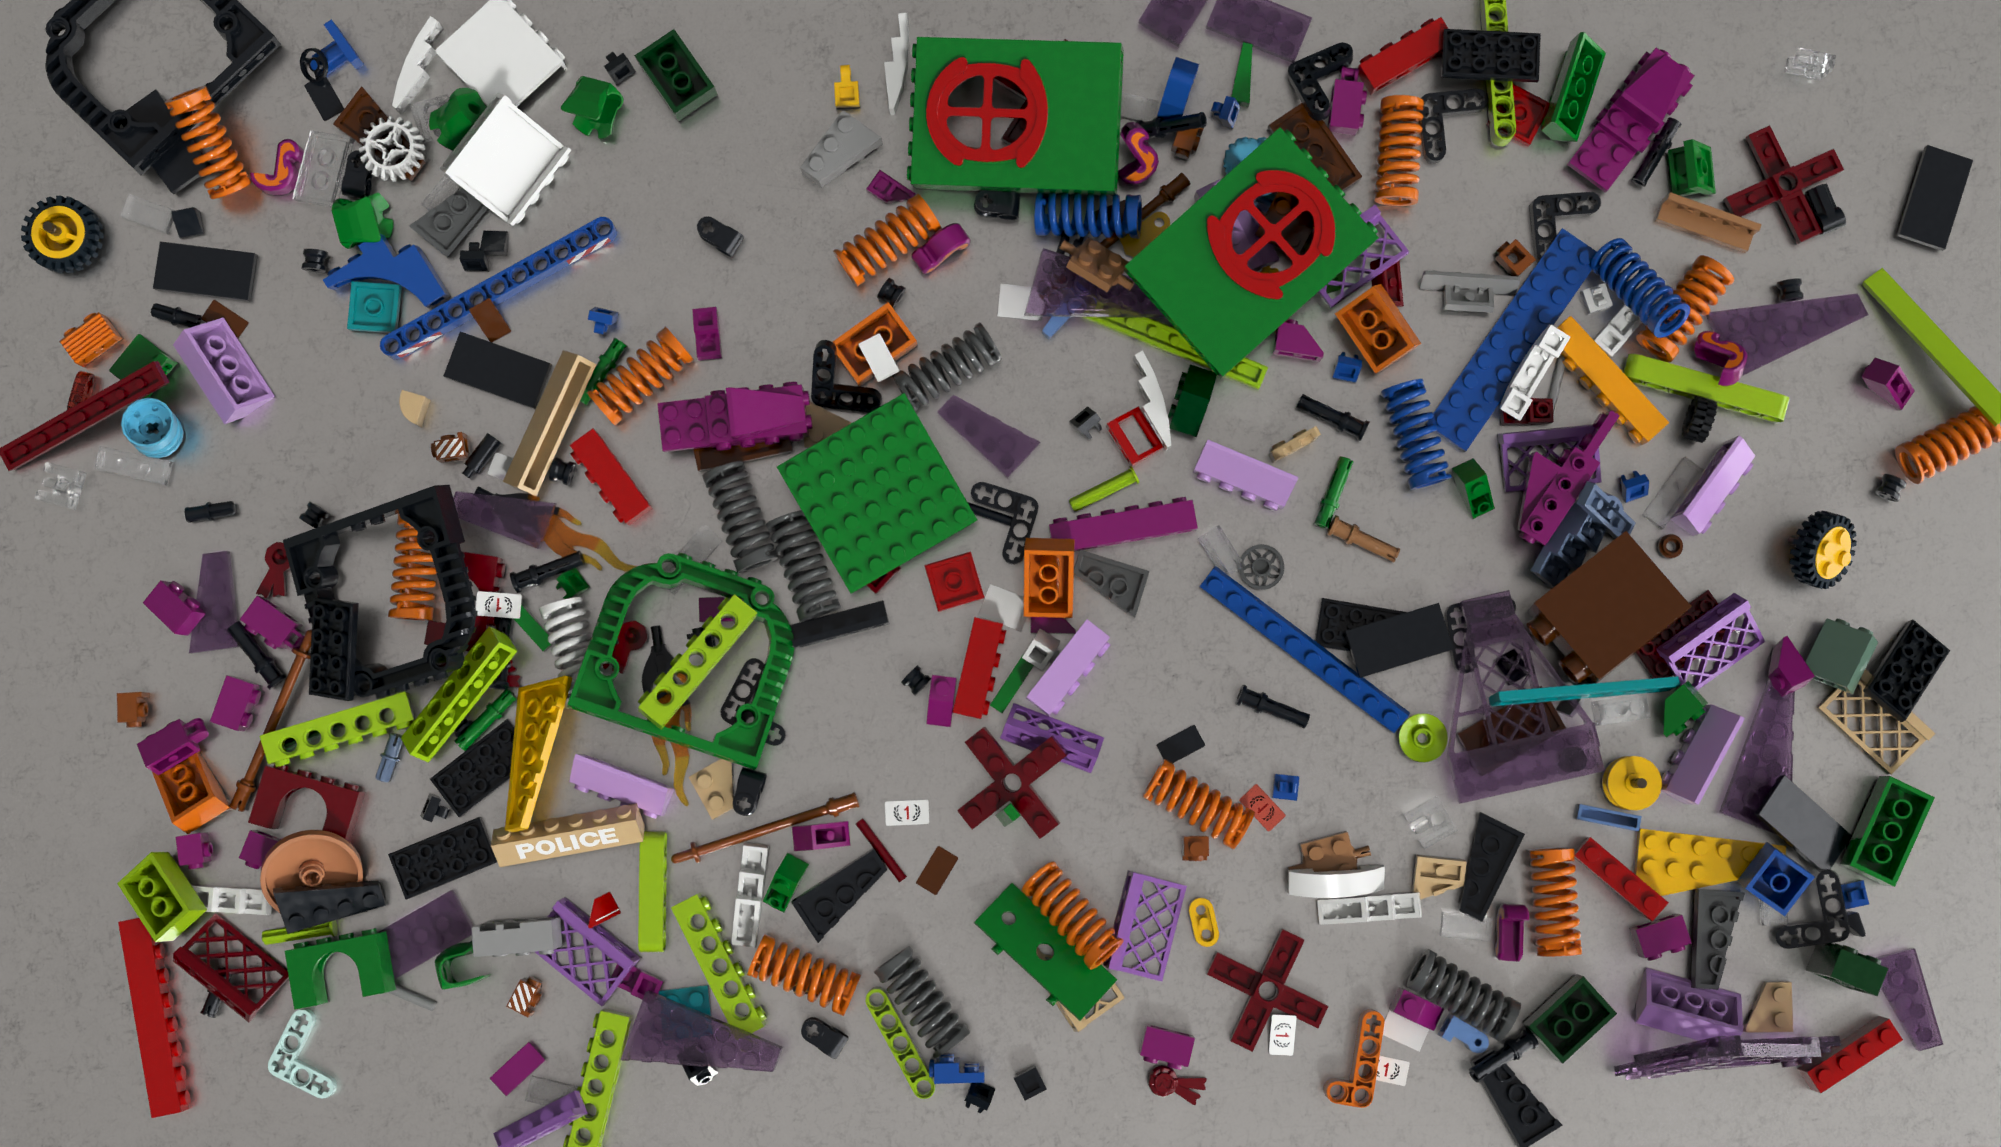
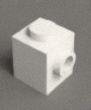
M1039 629L1022 658L1043 671L1047 663H1053L1060 653L1057 650L1060 641Z

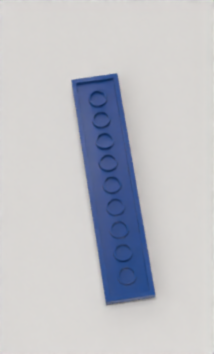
M1562 228L1435 409L1433 412L1434 417L1426 422V426L1436 424L1438 429L1434 432L1463 452L1467 451L1503 399L1513 375L1527 352L1548 325L1556 323L1592 271L1590 267L1591 261L1597 251Z

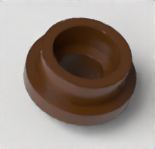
M1674 534L1663 536L1658 543L1660 554L1666 558L1679 556L1683 550L1682 540ZM1668 542H1671L1674 546L1672 551L1666 548Z

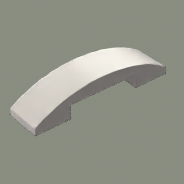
M1665 280V285H1668L1673 289V287ZM1653 287L1652 289H1650V290L1645 294V296H1647L1648 294H1650V293L1654 290L1655 287ZM1660 296L1652 305L1657 303L1662 298V296ZM1624 305L1594 341L1611 358L1642 322L1639 317L1633 314L1631 308Z
M1548 325L1517 368L1505 391L1499 409L1521 421L1533 401L1531 399L1532 394L1553 359L1560 356L1570 339L1569 335L1553 325Z
M1384 864L1360 866V870L1314 872L1313 869L1288 870L1287 893L1302 897L1337 898L1378 892L1384 889L1385 866Z

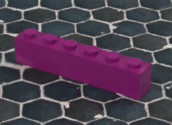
M1186 497L1172 499V503L1163 505L1162 501L1148 503L1149 507L1139 509V505L1125 507L1124 512L1115 513V509L1101 511L1100 516L1091 517V513L1077 515V520L1068 521L1067 517L1057 518L1053 520V524H1049L1050 538L1075 539V552L1196 531L1198 526L1193 500L1187 501Z

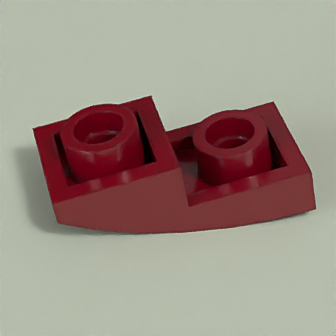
M1531 398L1533 401L1521 421L1500 409L1501 425L1553 423V399Z

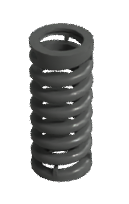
M980 322L973 328L975 334L970 330L964 331V341L959 337H954L952 339L953 348L949 344H943L941 346L942 355L938 351L933 350L930 353L931 361L926 357L919 359L920 368L915 364H910L908 366L909 375L901 370L892 375L902 394L905 393L915 412L921 405L918 400L914 401L916 397L911 395L909 388L924 406L929 404V400L921 382L933 398L938 399L940 397L931 374L945 392L951 391V386L943 369L957 386L962 384L953 361L967 379L973 377L964 354L978 372L984 371L975 347L990 366L1002 360L995 343Z
M735 461L716 467L702 475L706 488H709L708 494L716 498L712 505L715 509L720 510L717 518L719 521L725 522L721 529L724 533L729 534L726 538V543L734 546L730 554L734 558H739L733 560L737 573L764 566L778 559L775 550L771 551L774 549L773 543L745 549L770 537L768 531L741 537L756 528L764 526L766 523L764 519L736 525L749 517L760 514V507L731 513L742 506L755 502L757 497L750 495L741 499L726 501L735 495L752 489L751 483L722 489L748 476L747 471H741L746 469L743 461Z
M802 510L785 514L766 523L769 533L775 531L771 535V541L778 543L775 552L783 556L779 564L787 568L783 574L784 578L792 580L788 584V590L797 592L793 595L792 601L795 604H802L796 611L800 622L826 615L841 608L838 599L831 600L832 604L823 606L821 603L835 597V590L809 595L816 590L832 583L831 578L804 583L827 572V566L824 565L799 571L823 560V554L819 553L809 557L794 559L819 547V542L817 541L790 547L801 540L815 535L813 529L785 535L796 528L809 524Z
M908 946L877 968L874 973L878 976L881 983H885L902 974L887 988V992L893 994L909 985L895 998L894 1001L897 1005L918 995L902 1010L903 1015L907 1016L925 1006L910 1020L911 1026H917L934 1016L917 1032L919 1037H924L943 1026L925 1043L927 1048H931L939 1042L948 1039L942 1046L938 1044L933 1048L935 1050L933 1053L935 1059L970 1034V1031L965 1024L955 1026L959 1020V1015L957 1013L948 1014L952 1008L950 1002L939 1004L943 1000L944 994L941 991L932 993L936 988V982L930 980L923 983L929 976L927 970L916 972L921 966V961L912 958L913 950Z
M1427 949L1415 964L1408 978L1407 987L1419 993L1429 976H1434L1431 973L1438 967L1434 979L1426 990L1425 998L1431 1000L1440 987L1442 980L1449 974L1448 981L1436 1000L1438 1006H1443L1454 986L1461 980L1459 989L1449 1003L1448 1012L1454 1013L1458 1009L1466 992L1472 987L1471 994L1459 1013V1018L1462 1020L1467 1019L1477 999L1484 994L1483 1000L1473 1014L1470 1023L1472 1026L1477 1027L1484 1018L1489 1005L1495 1001L1494 1008L1482 1026V1031L1486 1034L1489 1033L1495 1026L1498 1018H1500L1496 1030H1493L1490 1036L1497 1041L1504 1039L1519 1015L1521 1003L1511 997L1504 998L1503 992L1499 990L1493 991L1492 986L1488 983L1481 984L1478 977H1470L1466 970L1458 971L1456 964H1447L1444 957H1436L1437 953ZM1505 1007H1507V1010L1504 1012L1503 1016H1500L1501 1011Z

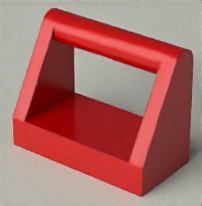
M1139 406L1115 418L1106 425L1128 464L1132 467L1164 448ZM1134 416L1153 447L1140 455L1136 453L1119 425Z

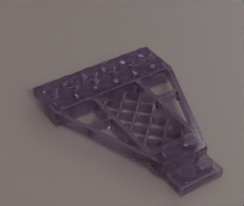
M1509 590L1461 601L1460 604L1466 626L1464 628L1447 759L1458 803H1466L1605 771L1599 750L1600 742L1595 723L1591 721L1576 699L1568 701L1581 717L1584 724L1557 731H1550L1543 702L1535 703L1538 716L1530 712L1534 703H1530L1527 709L1518 704L1508 705L1503 715L1490 708V703L1487 704L1484 689L1495 694L1501 691L1507 682L1518 690H1523L1528 679L1531 689L1539 688L1530 650L1533 651L1557 686L1566 685L1524 629L1522 622L1515 614ZM1505 643L1500 652L1489 647ZM1508 644L1521 650L1515 661L1502 655ZM1481 648L1478 655L1475 657L1474 650ZM1485 649L1497 656L1491 667L1478 660ZM1522 656L1526 669L1517 664ZM1500 658L1512 665L1506 676L1494 670ZM1469 664L1479 701V708L1460 713L1465 665ZM1478 665L1488 670L1482 681ZM1515 667L1527 674L1521 685L1509 679ZM1490 673L1503 680L1497 691L1484 684ZM1512 706L1524 712L1518 724L1506 718ZM1490 712L1500 718L1495 728H1493ZM1477 713L1481 714L1489 745L1455 753L1454 745L1458 718ZM1527 715L1539 722L1533 733L1521 727ZM1503 720L1515 727L1509 739L1496 732ZM1541 727L1542 734L1536 735ZM1518 730L1530 736L1512 741ZM1496 736L1505 742L1497 744Z
M1740 1035L1717 1036L1634 1055L1635 1062L1614 1066L1615 1076H1625L1626 1080H1638L1643 1077L1658 1079L1663 1078L1662 1076H1673L1678 1073H1688L1691 1071L1781 1064L1782 1068L1797 1067V1065L1812 1064V1059L1822 1057L1821 1054L1831 1053V1048L1841 1046L1840 1036L1741 1040Z

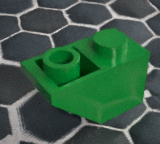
M1474 458L1452 468L1456 487L1473 519L1495 509L1487 474Z
M1689 681L1665 699L1663 734L1666 737L1672 733L1675 736L1679 735L1687 728L1684 724L1690 718L1695 721L1706 712L1703 707L1708 702Z
M787 853L771 881L763 902L784 913L809 864Z

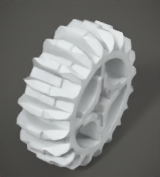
M388 116L387 122L383 118H379V125L372 122L370 125L373 129L371 131L364 130L367 138H360V142L365 145L359 147V152L365 153L360 157L363 163L367 162L365 168L368 171L372 170V174L375 177L381 175V179L384 181L390 176V179L396 182L398 175L402 180H405L406 172L414 175L412 168L413 166L420 168L421 165L417 160L424 159L425 156L420 152L426 150L424 144H421L424 138L422 135H418L419 129L412 127V123L409 120L404 122L402 117H398L395 121L392 116ZM389 133L388 137H386L385 139H380L381 137ZM402 133L408 136L410 149H406L402 145ZM394 146H396V147L398 148V149H391L390 152L387 150V149H389V148H394ZM375 148L383 152V165L379 164L376 160ZM405 158L402 162L396 164L397 160Z

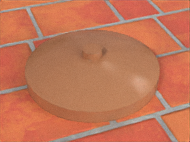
M305 830L284 837L268 851L260 872L263 895L267 902L279 913L273 888L289 890L295 889L296 886L316 888L321 887L323 884L343 886L349 882H363L361 858L353 845L343 837L323 830Z

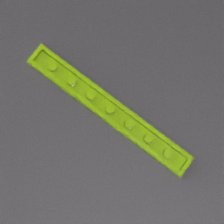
M1883 268L1867 278L1862 283L1866 290L1995 427L2000 424L2001 393Z
M1090 294L1082 313V318L1213 371L1175 328ZM1244 358L1225 377L1259 390L1268 367Z

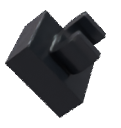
M611 52L606 56L609 63L604 68L616 85L636 72L624 53L616 56L614 52Z
M469 242V251L460 250L459 259L464 271H488L489 261L485 251H480L479 242Z
M1088 406L1069 421L1075 430L1089 439L1092 438L1089 430L1093 426L1099 431L1102 430L1101 425L1098 423L1101 418Z
M429 793L420 816L429 822L433 821L435 815L446 819L449 809L439 805L441 801L439 796Z
M1036 1066L1014 1077L1025 1101L1047 1090Z
M971 1083L964 1100L966 1101V1107L969 1108L973 1104L979 1107L978 1113H982L983 1110L987 1111L995 1089L983 1083Z

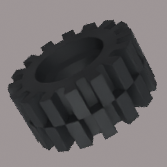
M1695 396L1692 399L1688 412L1685 415L1686 418L1683 421V438L1700 443L1705 442L1706 437L1708 438L1709 431L1712 429V423L1715 421L1717 402Z

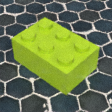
M150 852L117 883L155 942L174 941L207 910L169 852Z

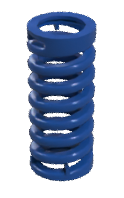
M1042 192L1037 193L1034 213L1037 236H1047L1050 231H1052L1053 235L1060 236L1064 231L1067 236L1072 237L1077 231L1079 236L1085 237L1090 231L1093 237H1099L1103 232L1107 238H1111L1114 233L1119 238H1124L1127 234L1133 239L1140 238L1142 225L1141 195H1126L1124 216L1121 224L1120 196L1118 194L1113 195L1109 223L1107 195H1100L1099 213L1096 223L1094 195L1089 193L1087 195V207L1083 224L1081 211L1082 196L1080 193H1076L1074 195V209L1070 224L1068 193H1062L1061 212L1058 223L1056 217V194L1051 192L1049 197H1044ZM1046 204H1048V213H1047V214L1045 213V205H1046Z
M1623 238L1607 242L1596 252L1591 261L1590 267L1592 271L1600 276V279L1608 285L1610 290L1616 293L1619 299L1623 300L1628 308H1631L1633 314L1639 317L1643 324L1648 326V329L1657 338L1666 337L1684 324L1690 314V306L1682 302L1678 294H1673V289L1665 285V280L1657 277V272L1649 269L1648 263L1641 261V256L1633 252V248ZM1610 249H1612L1613 251H1611V252L1607 255V257L1604 259L1603 263L1600 265V261H1601L1603 255H1604L1607 251H1609ZM1631 262V264L1624 271L1619 273L1626 264ZM1639 270L1631 280L1627 281L1632 274ZM1647 278V280L1639 288L1636 289V287ZM1653 287H1655L1654 290H1653L1650 294H1648L1647 296H1645V294H1646L1650 289H1652ZM1660 296H1662V298L1657 303L1652 305ZM1677 310H1680V313L1677 315L1676 318H1674L1667 324L1664 323V321L1669 319Z
M1423 379L1407 381L1381 391L1382 397L1389 400L1385 407L1386 410L1393 413L1389 421L1391 424L1398 425L1393 429V434L1396 437H1402L1397 441L1396 445L1399 449H1407L1401 453L1400 458L1403 461L1409 462L1405 465L1404 471L1408 474H1414L1407 481L1410 490L1427 487L1452 478V475L1446 474L1445 471L1438 472L1448 468L1449 464L1447 461L1422 465L1445 454L1444 449L1417 453L1441 442L1439 436L1413 441L1438 429L1436 424L1410 428L1434 417L1433 412L1406 416L1429 406L1430 401L1426 399L1402 404L1426 393ZM1438 472L1439 476L1429 477V475Z

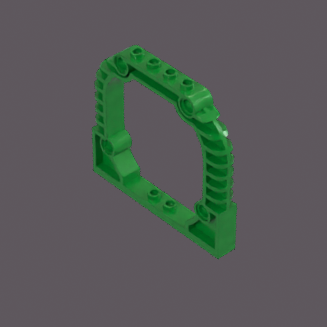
M667 553L662 555L657 563L643 564L625 572L614 582L606 595L567 708L755 770L758 767L794 654L792 629L782 610L773 603L775 597L771 588L762 585V581L757 578L748 577V579L739 577V573L730 569L721 571L716 569V565L713 563L692 561V557L684 553H679L678 555ZM671 562L675 566V571L671 573L665 572L662 569V564ZM683 582L730 599L735 594L757 612L755 620L761 621L765 625L769 639L767 658L751 704L747 703L740 706L734 715L735 724L716 733L712 742L686 734L684 728L671 725V728L664 726L661 730L648 719L644 720L619 711L622 701L617 695L613 684L619 673V664L612 657V653L629 606L635 596L650 585L670 589L677 587ZM755 595H765L767 603L764 605L758 604L755 600ZM609 664L613 667L614 671L611 675H603L599 670L600 666ZM743 711L751 712L754 717L753 722L745 723L741 719V713Z

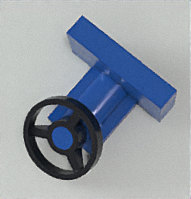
M332 19L323 25L334 41L321 50L308 48L301 54V71L305 78L311 82L324 80L327 75L348 61L356 70L364 65ZM310 51L316 52L314 55H312L313 58H306V55ZM305 62L309 64L310 70L315 73L316 79L308 74Z

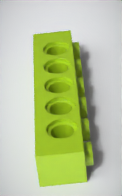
M735 594L731 599L726 597L718 606L720 612L714 618L710 616L702 625L703 632L699 636L693 635L686 644L688 647L683 655L678 653L670 663L672 668L667 674L662 672L655 680L654 684L656 687L652 692L646 691L638 700L640 704L638 712L662 730L756 618L757 612ZM731 618L735 625L731 628H725L722 626L721 620ZM709 636H714L718 639L719 644L715 647H710L705 643V639ZM692 655H699L702 657L703 663L694 666L689 662V658ZM676 674H684L687 678L686 683L682 685L676 684L673 681V677ZM662 692L668 693L671 696L670 702L666 704L660 703L657 700L658 694Z
M490 626L486 629L464 657L462 667L452 672L402 735L401 740L410 755L428 763L516 654L517 649L508 635Z
M402 692L260 735V740L267 763H275L276 767L290 764V758L299 756L300 760L315 756L314 751L324 749V752L339 749V743L348 741V744L352 745L362 742V736L372 734L373 738L387 734L386 729L395 726L397 730L408 728L411 725L410 722L416 718L408 692ZM389 708L393 711L394 717L392 721L385 723L381 719V713ZM361 716L368 717L370 721L369 727L365 730H361L357 726V720ZM338 723H342L346 729L345 734L341 737H336L333 734V727ZM316 730L321 734V740L318 744L313 745L309 741V734ZM289 738L295 739L297 743L296 749L292 752H288L284 746L285 741Z
M698 893L671 907L737 1041L763 1028L766 1025L764 1020L767 1019V1016L761 1006L757 1007L753 999L756 997V994L750 984L746 985L742 977L745 975V972L739 962L735 963L731 955L734 951L730 942L723 940L720 934L723 931L722 926L717 918H712L709 912L712 907L706 896L702 897ZM695 914H700L704 917L705 924L702 928L694 926L692 920ZM707 936L713 937L716 941V946L712 950L704 946L703 942ZM718 958L724 959L727 963V968L723 972L715 968L714 964ZM727 981L737 983V993L731 994L726 990ZM739 1003L748 1005V1015L742 1016L737 1012V1005Z
M606 1008L602 1009L600 1014L596 1013L593 1021V1028H596L594 1038L590 1037L587 1046V1052L590 1053L588 1062L583 1064L581 1076L584 1077L582 1087L578 1086L577 1091L580 1092L584 1105L586 1106L588 1103L593 1104L597 1112L594 1116L586 1114L569 1123L572 1126L571 1134L566 1135L563 1147H601L633 1015ZM605 1030L613 1032L614 1041L612 1043H608L603 1039V1032ZM602 1054L608 1058L607 1067H601L597 1063L598 1055ZM592 1079H598L601 1081V1091H595L592 1089ZM580 1128H586L590 1131L591 1136L589 1140H584L580 1137Z

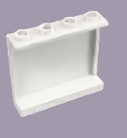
M489 0L435 50L440 59L468 88L478 92L486 107L497 93L508 97L512 101L511 103L517 107L558 68L562 67L564 70L567 68L563 62L565 56L556 47L551 49L546 44L549 41L540 30L535 32L530 27L533 23L524 13L519 15L514 10L516 5L511 0Z
M497 93L439 170L503 221L514 226L515 223L518 224L524 218V211L527 207L538 200L539 192L544 185L547 186L551 183L557 168L562 167L567 162L568 154L571 150L563 146L512 104L508 97Z

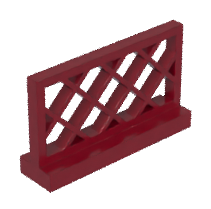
M216 913L183 947L180 946L173 953L174 963L248 1023L289 979L288 971ZM216 922L224 928V936L209 937L208 929ZM206 932V938H201L202 935ZM224 941L225 953L209 954V942ZM227 941H240L243 944V952L228 953ZM206 942V954L195 955L189 950L195 943ZM257 955L261 958L262 967L247 968L246 956ZM243 956L244 968L228 969V957ZM225 958V970L212 969L210 967V959ZM201 959H207V964ZM265 971H277L282 977L277 983H266ZM262 972L263 984L247 985V973ZM244 973V985L233 986L229 982V974ZM263 988V997L257 1004L248 998V989Z

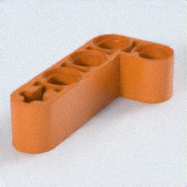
M1366 1009L1359 1016L1350 1079L1331 1078L1324 1084L1323 1092L1333 1103L1365 1108L1372 1103L1384 1031V1018L1376 1010ZM1372 1015L1377 1019V1022L1371 1025V1031L1376 1033L1375 1036L1364 1033V1031L1370 1032V1025L1366 1023V1020L1371 1019ZM1371 1039L1374 1043L1373 1049L1369 1052H1364L1362 1049L1363 1042ZM1363 1064H1368L1370 1067L1368 1075L1359 1076V1067ZM1341 1085V1094L1337 1097H1332L1330 1095L1331 1087ZM1359 1089H1365V1098L1361 1101H1356L1354 1098L1355 1092Z

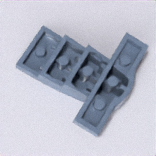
M1587 481L1584 488L1580 491L1576 503L1570 508L1546 546L1542 548L1531 571L1552 589L1567 577L1570 570L1575 571L1582 565L1588 551L1597 552L1606 531L1616 539L1625 531L1631 534L1636 522L1623 511L1622 503L1617 497L1602 491L1595 483Z

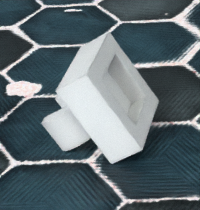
M1605 283L1580 292L1588 315L1613 306Z

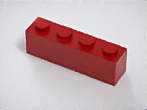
M1442 17L1435 21L1433 18L1427 20L1420 26L1421 29L1418 31H1408L1400 37L1401 40L1395 44L1390 42L1380 49V53L1375 56L1369 54L1359 61L1358 75L1362 82H1364L1370 95L1442 54L1443 30L1449 29Z
M594 428L570 444V447L573 449V452L570 453L578 465L583 463L586 467V477L592 484L597 483L602 489L598 493L606 504L611 502L615 507V510L612 512L620 523L625 521L630 526L653 509Z
M974 617L953 713L982 719V715L988 714L990 701H987L986 697L988 691L993 692L996 679L991 677L993 667L998 668L1001 654L997 653L998 644H1004L1007 631L1002 629V623Z
M1587 837L1575 851L1574 858L1648 920L1654 921L1669 903L1591 837Z
M1878 1016L1799 1067L1798 1071L1811 1090L1822 1093L1903 1041L1890 1019Z

